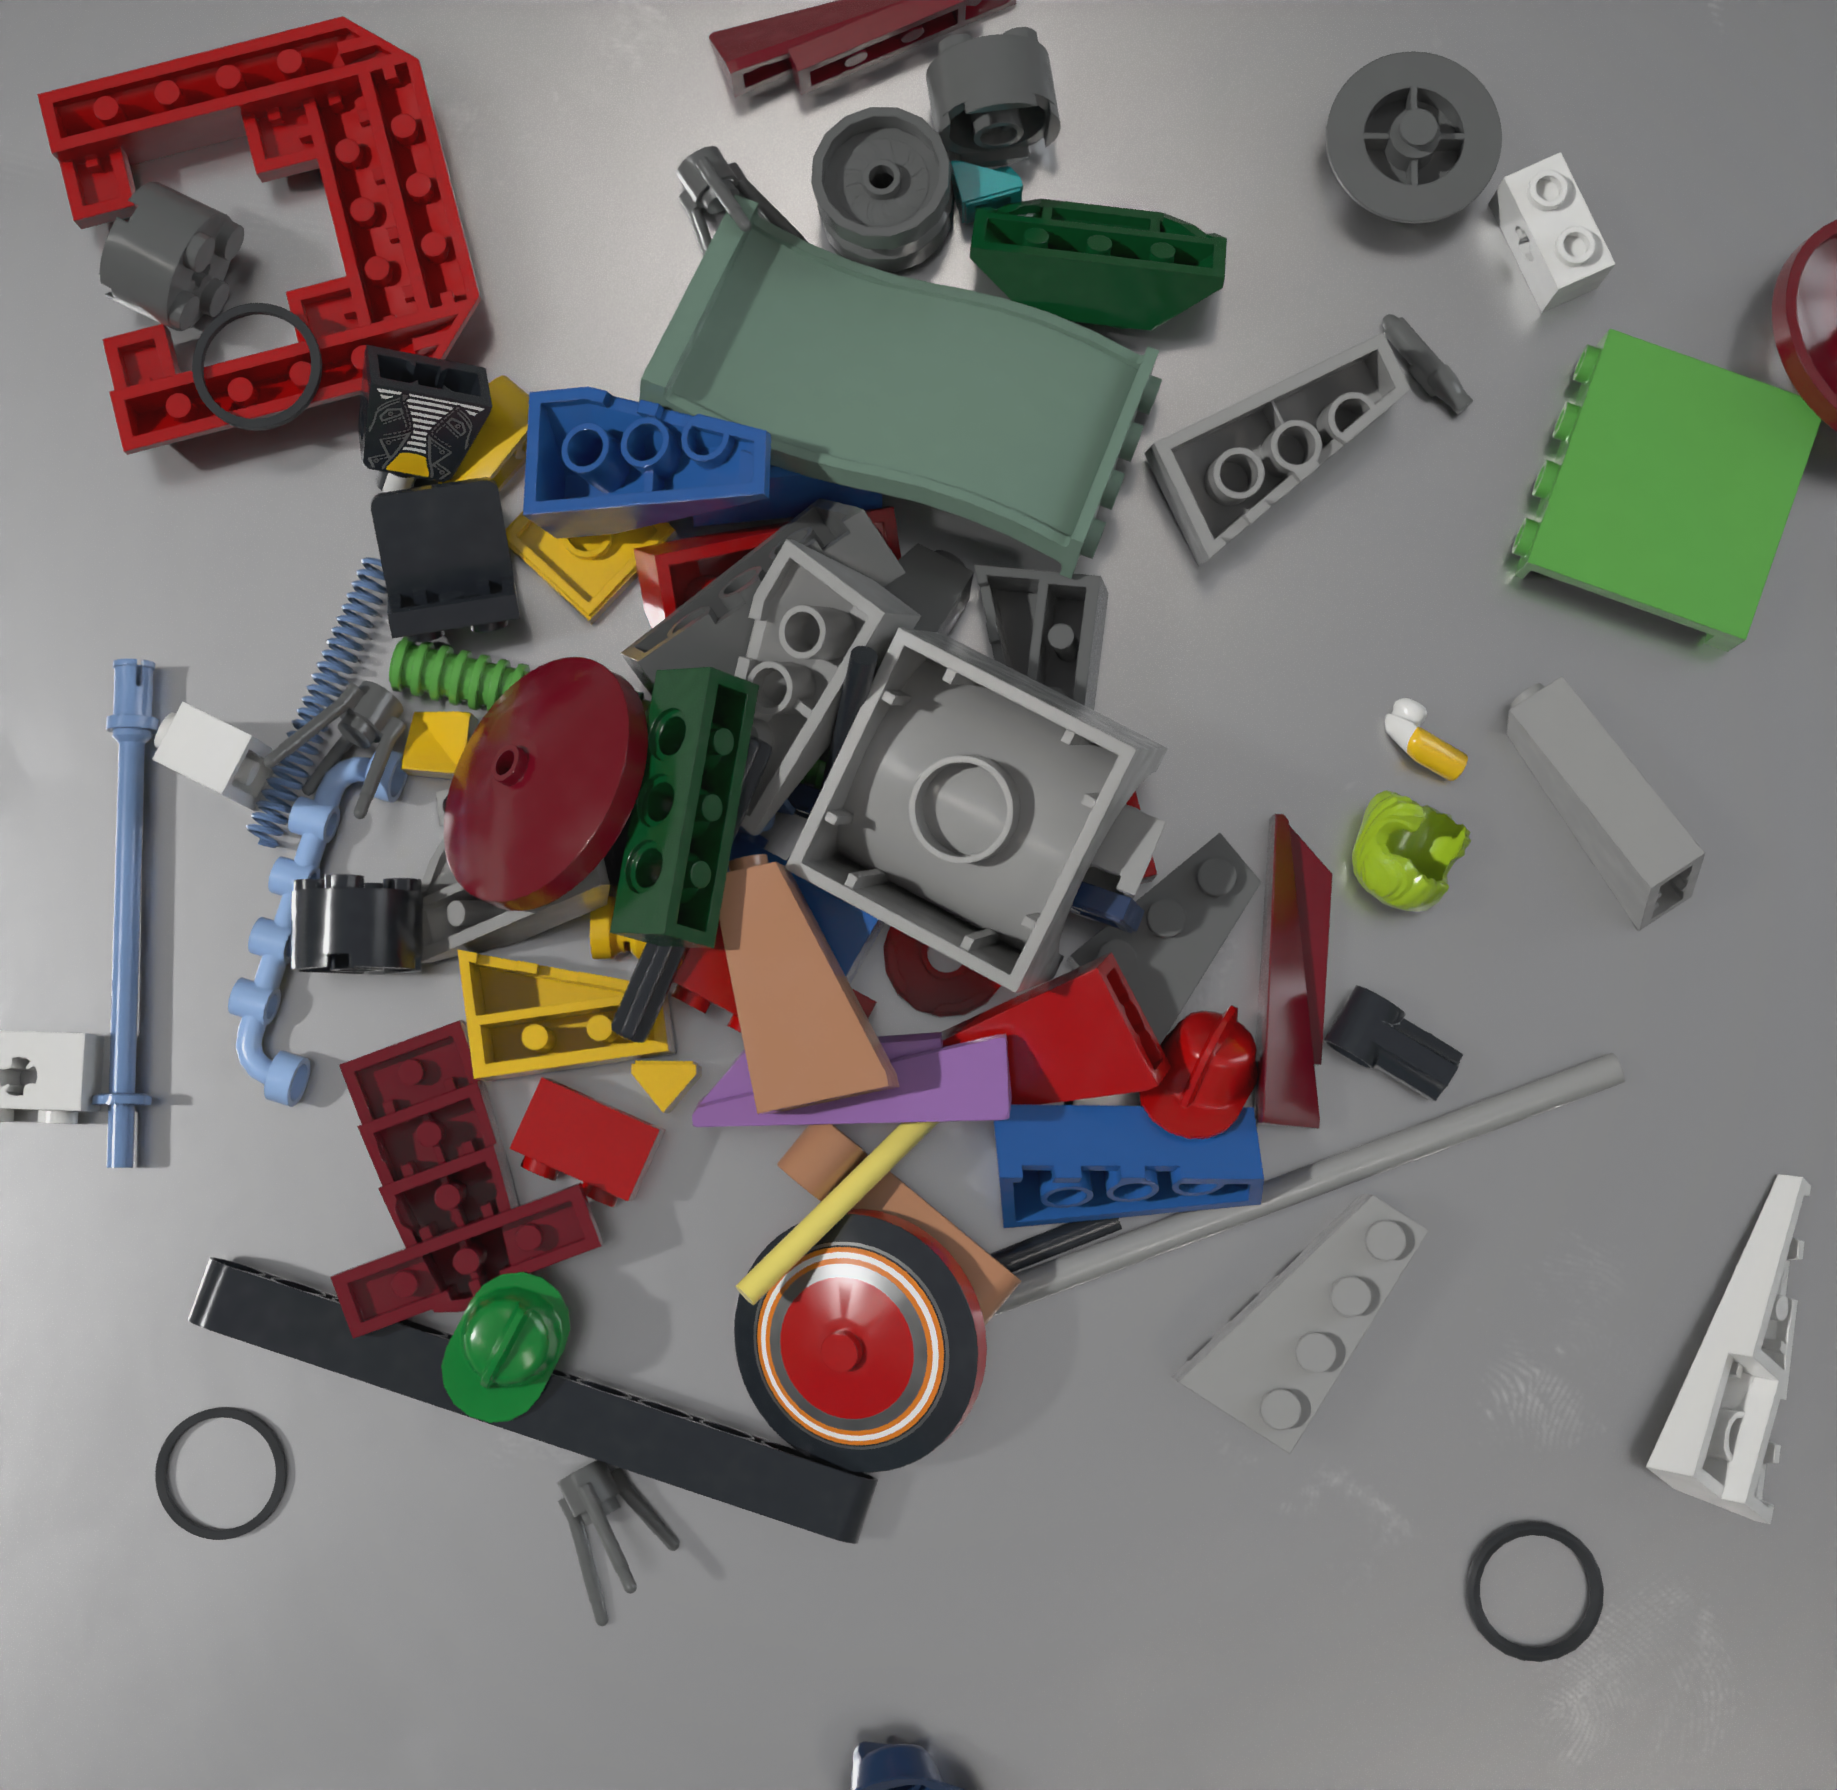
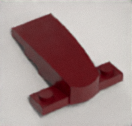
M463 1020L453 1022L339 1065L362 1124L357 1127L382 1184L378 1189L406 1247L341 1271L330 1277L353 1339L429 1310H433L434 1313L465 1312L471 1299L485 1283L502 1274L517 1272L531 1274V1272L601 1247L604 1244L581 1182L518 1205L506 1152L485 1082L474 1079L469 1037Z

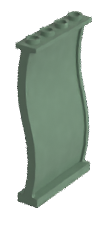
M735 194L734 198L751 222V229L748 232L741 231L726 211L641 377L639 402L640 400L660 404L664 409L692 416L702 414L766 430L771 434L770 465L807 477L918 502L967 518L1008 535L1055 559L1062 566L1059 575L1072 579L1080 556L1093 559L1106 525V522L1096 519L1100 506L1112 510L1125 477V473L1115 470L1118 460L1121 458L1131 462L1144 428L1143 425L1134 422L1136 414L1139 411L1149 415L1155 402L1162 379L1151 374L1159 350L1147 346L1145 354L1139 355L1093 330L1031 306L998 296L899 276L851 261L810 244L764 220L758 214L757 202Z

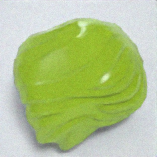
M1387 790L1380 792L1370 800L1364 813L1352 852L1354 874L1365 891L1383 904L1405 911H1426L1439 903L1443 895L1448 891L1447 874L1457 859L1465 855V849L1471 842L1469 838L1471 832L1464 824H1456L1452 820L1451 815L1440 813L1429 805L1420 806L1411 798L1401 796L1396 792Z

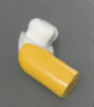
M1409 698L1398 699L1393 706L1392 713L1385 715L1386 733L1415 762L1448 781L1457 779L1466 767L1468 761L1467 754L1420 727L1427 718V711L1423 705Z

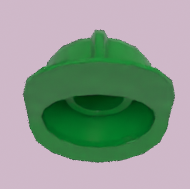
M525 1272L502 1274L485 1283L471 1299L446 1347L441 1365L444 1388L454 1405L469 1417L489 1423L510 1421L531 1408L540 1397L557 1365L571 1330L569 1309L559 1290L544 1278Z

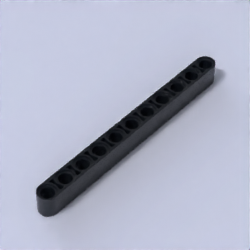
M210 1257L188 1319L189 1322L207 1330L469 1417L453 1404L443 1384L441 1365L452 1334L405 1319L353 1339L337 1296L233 1261ZM557 1369L553 1370L540 1397L527 1412L510 1421L485 1422L828 1538L857 1544L878 1482L877 1478L867 1473L833 1468L805 1456L794 1448Z

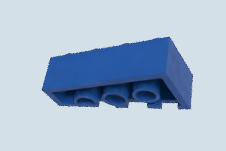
M1011 1104L1010 1117L1008 1119L994 1120L1003 1228L1261 1205L1264 1174L1254 1107H1243L1237 1120L1225 1132L1208 1139H1187L1169 1133L1153 1122L1142 1106Z

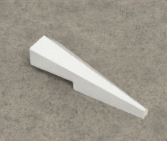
M1778 1174L1646 1465V1468L1675 1490L1751 1520L1771 1524L1774 1505L1762 1500L1766 1464H1779L1781 1445L1769 1441L1779 1402L1787 1398L1798 1300L1786 1296L1790 1260L1803 1259L1805 1241L1793 1238V1233L1803 1198L1810 1197L1811 1185L1803 1177Z

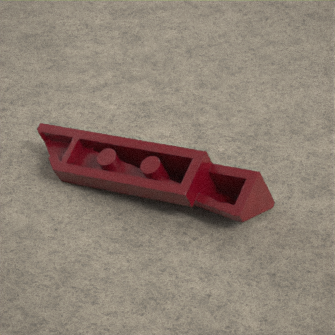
M837 0L716 31L710 34L709 40L735 98L790 74L800 95H804L1017 4V0Z
M1276 813L1269 819L1255 1043L1257 1049L1255 1061H1257L1258 1077L1254 1113L1256 1124L1319 1129L1320 1114L1314 1065L1318 1066L1322 1063L1333 874L1292 829L1286 816Z

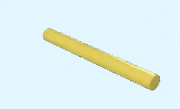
M902 1122L735 1286L739 1293L749 1303L755 1305L939 1122Z

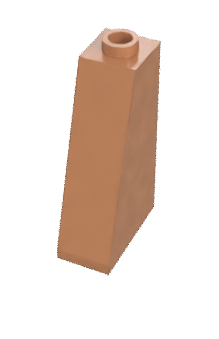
M767 854L750 855L729 861L730 872H727L719 921L757 1114H774L898 1088L897 1073L792 873L784 869L785 866L778 862L769 863Z

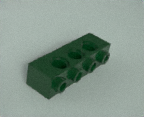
M713 667L656 671L647 721V760L641 787L631 811L610 933L657 946L714 948L759 690L758 684Z

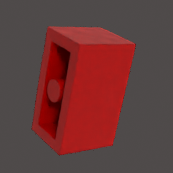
M541 1077L509 1149L524 1155L520 1165L522 1168L552 1181H556L559 1173L563 1172L583 1181L582 1186L587 1197L614 1208L618 1198L625 1201L635 1200L666 1130L555 1080Z

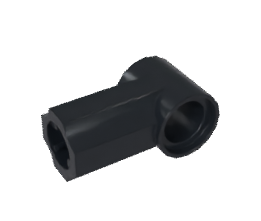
M1356 985L1324 1038V1042L1351 1061L1370 1070H1374L1376 1067L1430 1101H1436L1456 1073L1463 1053L1404 1018L1406 1013L1389 1000L1367 988Z

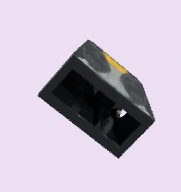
M366 345L358 421L362 464L368 469L378 471L376 484L383 492L414 488L417 478L439 482L452 479L492 409L486 368Z

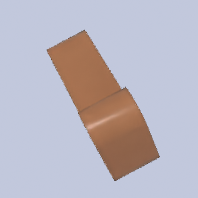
M814 1124L807 1126L776 1165L815 1198L822 1201L869 1153L835 1125ZM890 1171L852 1208L876 1210L895 1215L911 1222L935 1238L953 1256L969 1279L978 1298L985 1326L1021 1283V1280Z

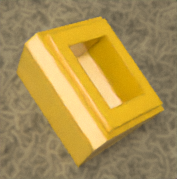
M635 1061V1064H631V1074L663 1113L670 1114L700 1079L702 1067L694 1061Z

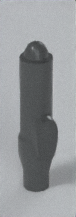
M1388 314L1383 318L1384 334L1411 365L1408 372L1431 398L1436 395L1449 404L1457 415L1463 412L1473 402V399L1465 392L1458 377L1450 367L1438 358L1403 317L1398 318L1393 314Z

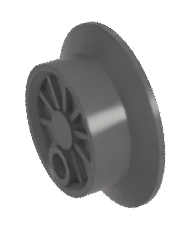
M1427 52L1394 53L1380 57L1360 68L1346 81L1338 92L1332 104L1326 125L1328 159L1332 171L1342 188L1354 201L1369 212L1401 223L1433 222L1447 218L1467 207L1483 192L1496 170L1502 148L1500 117L1496 105L1485 86L1475 75L1460 64L1446 57Z

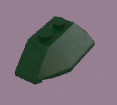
M1040 198L1009 203L998 209L992 207L977 208L969 258L1011 301L1052 313L1069 321L1108 325L1117 329L1133 328L1152 331L1223 288L1227 238L1216 233L1206 234L1197 226L1162 212Z

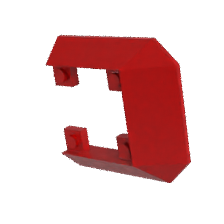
M343 16L37 94L51 153L60 163L73 221L80 229L112 222L117 217L124 219L132 216L139 205L128 201L136 191L130 166L247 136L256 175L262 183L320 169L346 276L286 292L290 312L298 316L311 330L317 340L322 356L321 382L315 397L307 408L361 395L366 345L445 360L481 301L421 63L418 58ZM159 324L102 339L114 390L109 391L123 451L127 455L235 427L222 421L205 405L195 387L192 370L180 373L171 332L165 325ZM295 328L298 343L204 367L206 386L213 400L225 411L248 419L268 418L288 409L302 395L310 377L311 356L303 335Z

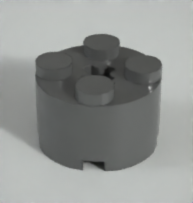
M1016 27L1003 34L976 38L968 34H954L939 42V55L930 63L927 69L926 82L933 127L941 136L947 155L949 150L959 154L960 161L981 167H996L1016 163L1030 157L1029 146L1044 138L1045 148L1055 141L1059 135L1061 124L1050 59L1046 48L1038 42L1035 30L1028 27Z
M159 182L144 184L128 200L139 205L127 222L117 217L109 231L101 256L100 283L111 288V292L105 294L109 299L173 330L184 331L193 326L204 314L216 317L223 309L229 295V285L224 282V278L230 261L241 248L244 240V228L233 222L227 214Z

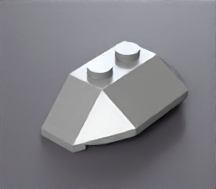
M443 838L429 861L422 880V963L458 956L457 950L479 952L515 944L607 905L610 883L604 858L582 882L559 899L531 910L509 911L487 903L463 889L451 872Z

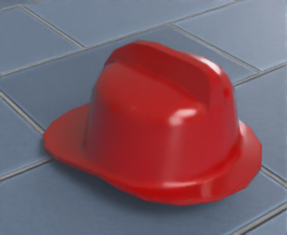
M1233 1005L1223 1014L1203 1010L1190 1013L1162 1041L1160 1046L1171 1065V1069L1159 1086L1148 1091L1139 1092L1141 1105L1151 1120L1167 1132L1187 1139H1208L1221 1134L1237 1120L1253 1091L1258 1077L1255 1063L1256 1044L1248 1029L1238 1022V1008Z

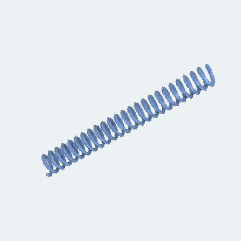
M366 557L361 560L366 569L356 571L360 580L351 583L356 592L347 593L346 596L351 603L341 606L346 615L336 617L342 627L336 626L331 630L337 638L326 640L332 650L326 649L321 653L327 661L316 663L318 669L323 673L311 675L318 685L310 684L306 686L308 692L313 696L301 698L304 705L308 708L301 707L296 709L298 715L304 720L295 719L291 721L297 730L313 719L309 715L317 716L324 710L314 703L328 707L335 702L319 692L340 697L343 693L323 680L343 686L349 685L347 679L328 668L347 674L354 673L351 667L333 657L353 663L359 662L358 657L337 645L357 651L364 650L362 645L342 633L363 640L369 639L366 633L347 622L367 628L374 627L372 622L351 610L373 617L379 616L376 610L357 599L377 605L384 604L382 599L361 588H368L383 594L387 593L385 587L365 576L385 581L383 572L370 565L374 564L382 567L380 559ZM328 726L325 727V728H324L323 730H321V731H322V732H327V731H329ZM291 730L287 732L288 738L296 731ZM317 734L309 740L319 744L324 742L323 738ZM308 743L297 749V751L311 755L319 754L318 749ZM297 751L280 762L284 766L276 765L271 768L273 773L280 777L266 779L267 783L275 790L264 789L261 791L262 795L271 802L264 800L256 802L258 808L265 813L255 812L251 814L252 818L261 825H246L250 833L260 838L259 845L270 848L279 847L276 840L264 833L274 836L284 835L282 829L268 821L286 825L288 824V819L272 809L290 813L292 806L277 797L295 802L298 796L283 786L301 790L303 787L301 782L287 774L300 778L309 777L307 771L291 762L308 767L314 765L311 759Z

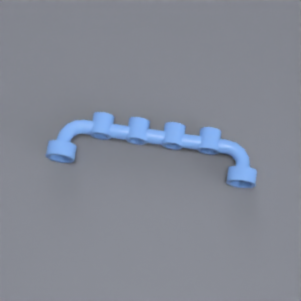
M392 750L374 798L394 803L401 795L408 774L401 770L403 753ZM375 753L371 758L352 757L339 761L325 773L317 788L314 800L300 796L293 804L289 815L288 829L291 833L301 835L295 858L293 860L281 856L275 861L271 869L268 889L271 893L282 897L274 920L260 917L251 930L248 950L252 954L262 956L254 981L243 977L239 978L232 988L228 1001L229 1013L242 1017L236 1039V1050L240 1064L251 1078L264 1084V1096L267 1100L290 1107L295 1106L299 1102L306 1089L310 1075V1060L284 1050L280 1051L271 1060L263 1052L262 1039L266 1026L272 1022L278 1011L281 999L279 986L286 965L291 962V894L294 891V880L320 879L319 864L326 843L332 840L337 831L340 820L339 804L345 789L352 783L365 781Z

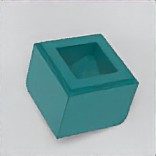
M950 161L951 181L961 223H973L977 208L992 207L998 209L1009 203L1022 201L1023 184L1021 177L1010 166L989 169L962 161Z

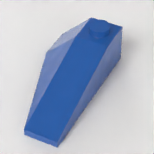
M589 386L530 392L523 515L556 539L616 534L768 499L771 434L766 430L702 414L692 416L664 409L660 404L645 400L636 402L612 396L608 391Z

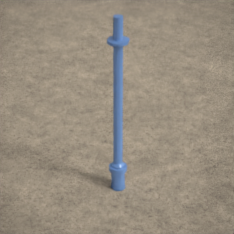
M117 659L113 661V715L106 717V731L112 732V737L119 743L109 1093H99L92 1096V1105H108L107 1168H133L135 1106L152 1104V1096L144 1093H135L144 756L145 743L152 738V734L157 733L159 719L152 717L153 671L155 670V663L149 660H142L141 665H137V659Z

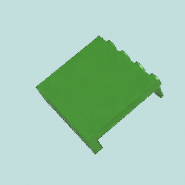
M1610 328L1595 347L1588 344L1585 346L1577 363L1573 380L1582 383L1575 404L1565 403L1555 425L1553 438L1561 440V444L1555 461L1545 460L1536 479L1532 495L1541 498L1534 520L1525 518L1516 536L1512 554L1518 555L1521 558L1514 576L1523 579L1530 571L1543 574L1705 632L1707 636L1704 644L1728 652L1744 642L1748 636L1821 419L1811 410L1800 395Z

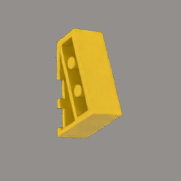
M457 950L474 1079L492 1081L676 1054L668 993L648 1039L644 1043H638L620 1037L611 1028L612 1020L630 980Z

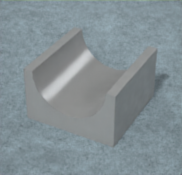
M898 627L871 684L868 698L860 707L784 869L1014 993H1018L1054 978L1064 958L1063 955L1059 954L1061 934L1082 880L1117 816L1139 785L1149 775L1157 771L1168 748L943 633Z

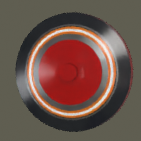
M851 1209L755 1305L749 1303L741 1294H739L734 1319L735 1352L738 1367L750 1398L765 1421L784 1441L797 1451L819 1463L827 1464L840 1470L865 1473L889 1471L909 1465L928 1455L951 1437L962 1425L978 1397L986 1367L987 1342L983 1314L974 1289L961 1266L935 1238L911 1222L895 1215L869 1209ZM797 1225L789 1228L768 1244L756 1258L748 1273Z

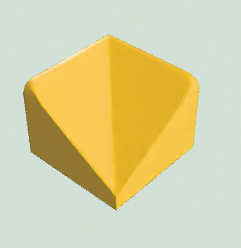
M414 712L402 757L401 770L412 776L452 779L459 759L477 727L478 719L470 712Z

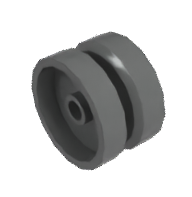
M869 107L845 116L824 134L813 156L811 184L828 241L842 257L885 272H898L922 263L942 246L954 218L955 197L951 181L950 161L941 136L922 117L898 107Z

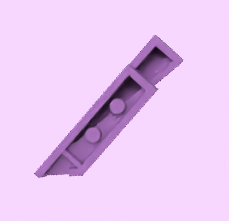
M942 1032L877 1036L897 1073L898 1088L774 1114H757L744 1049L709 1093L698 1102L692 1114V1123L694 1127L1005 1120L1010 1117L1012 1100L1006 1034L993 1035L943 1047Z

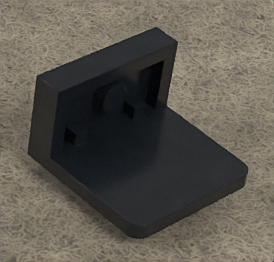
M489 477L383 492L373 497L371 513L388 594L387 615L392 639L407 636L410 642H428L443 637L445 630L470 626L474 632H491L506 627L508 620L520 619L518 596L498 485L493 479Z

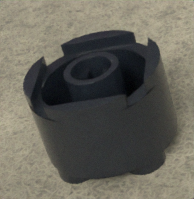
M351 874L325 875L324 879L294 880V891L291 894V970L308 973L364 974V972L383 971L384 968V974L421 972L423 953L422 880L415 878L383 879V883H364L365 876Z

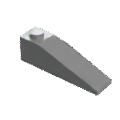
M786 539L753 596L748 617L755 619L746 657L739 656L734 675L759 685L751 735L766 741L772 746L770 759L740 825L751 835L760 834L830 745L852 649L857 646H867L877 653L878 659L873 676L874 680L898 627L914 629L921 617L920 614L873 579L792 539Z

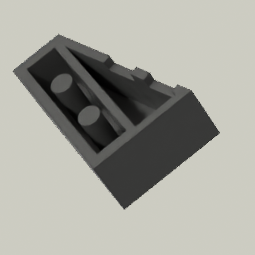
M974 565L977 582L980 586L987 621L986 627L994 660L1094 710L1109 594L1102 577L1073 574L1072 579L1059 575L1060 572Z

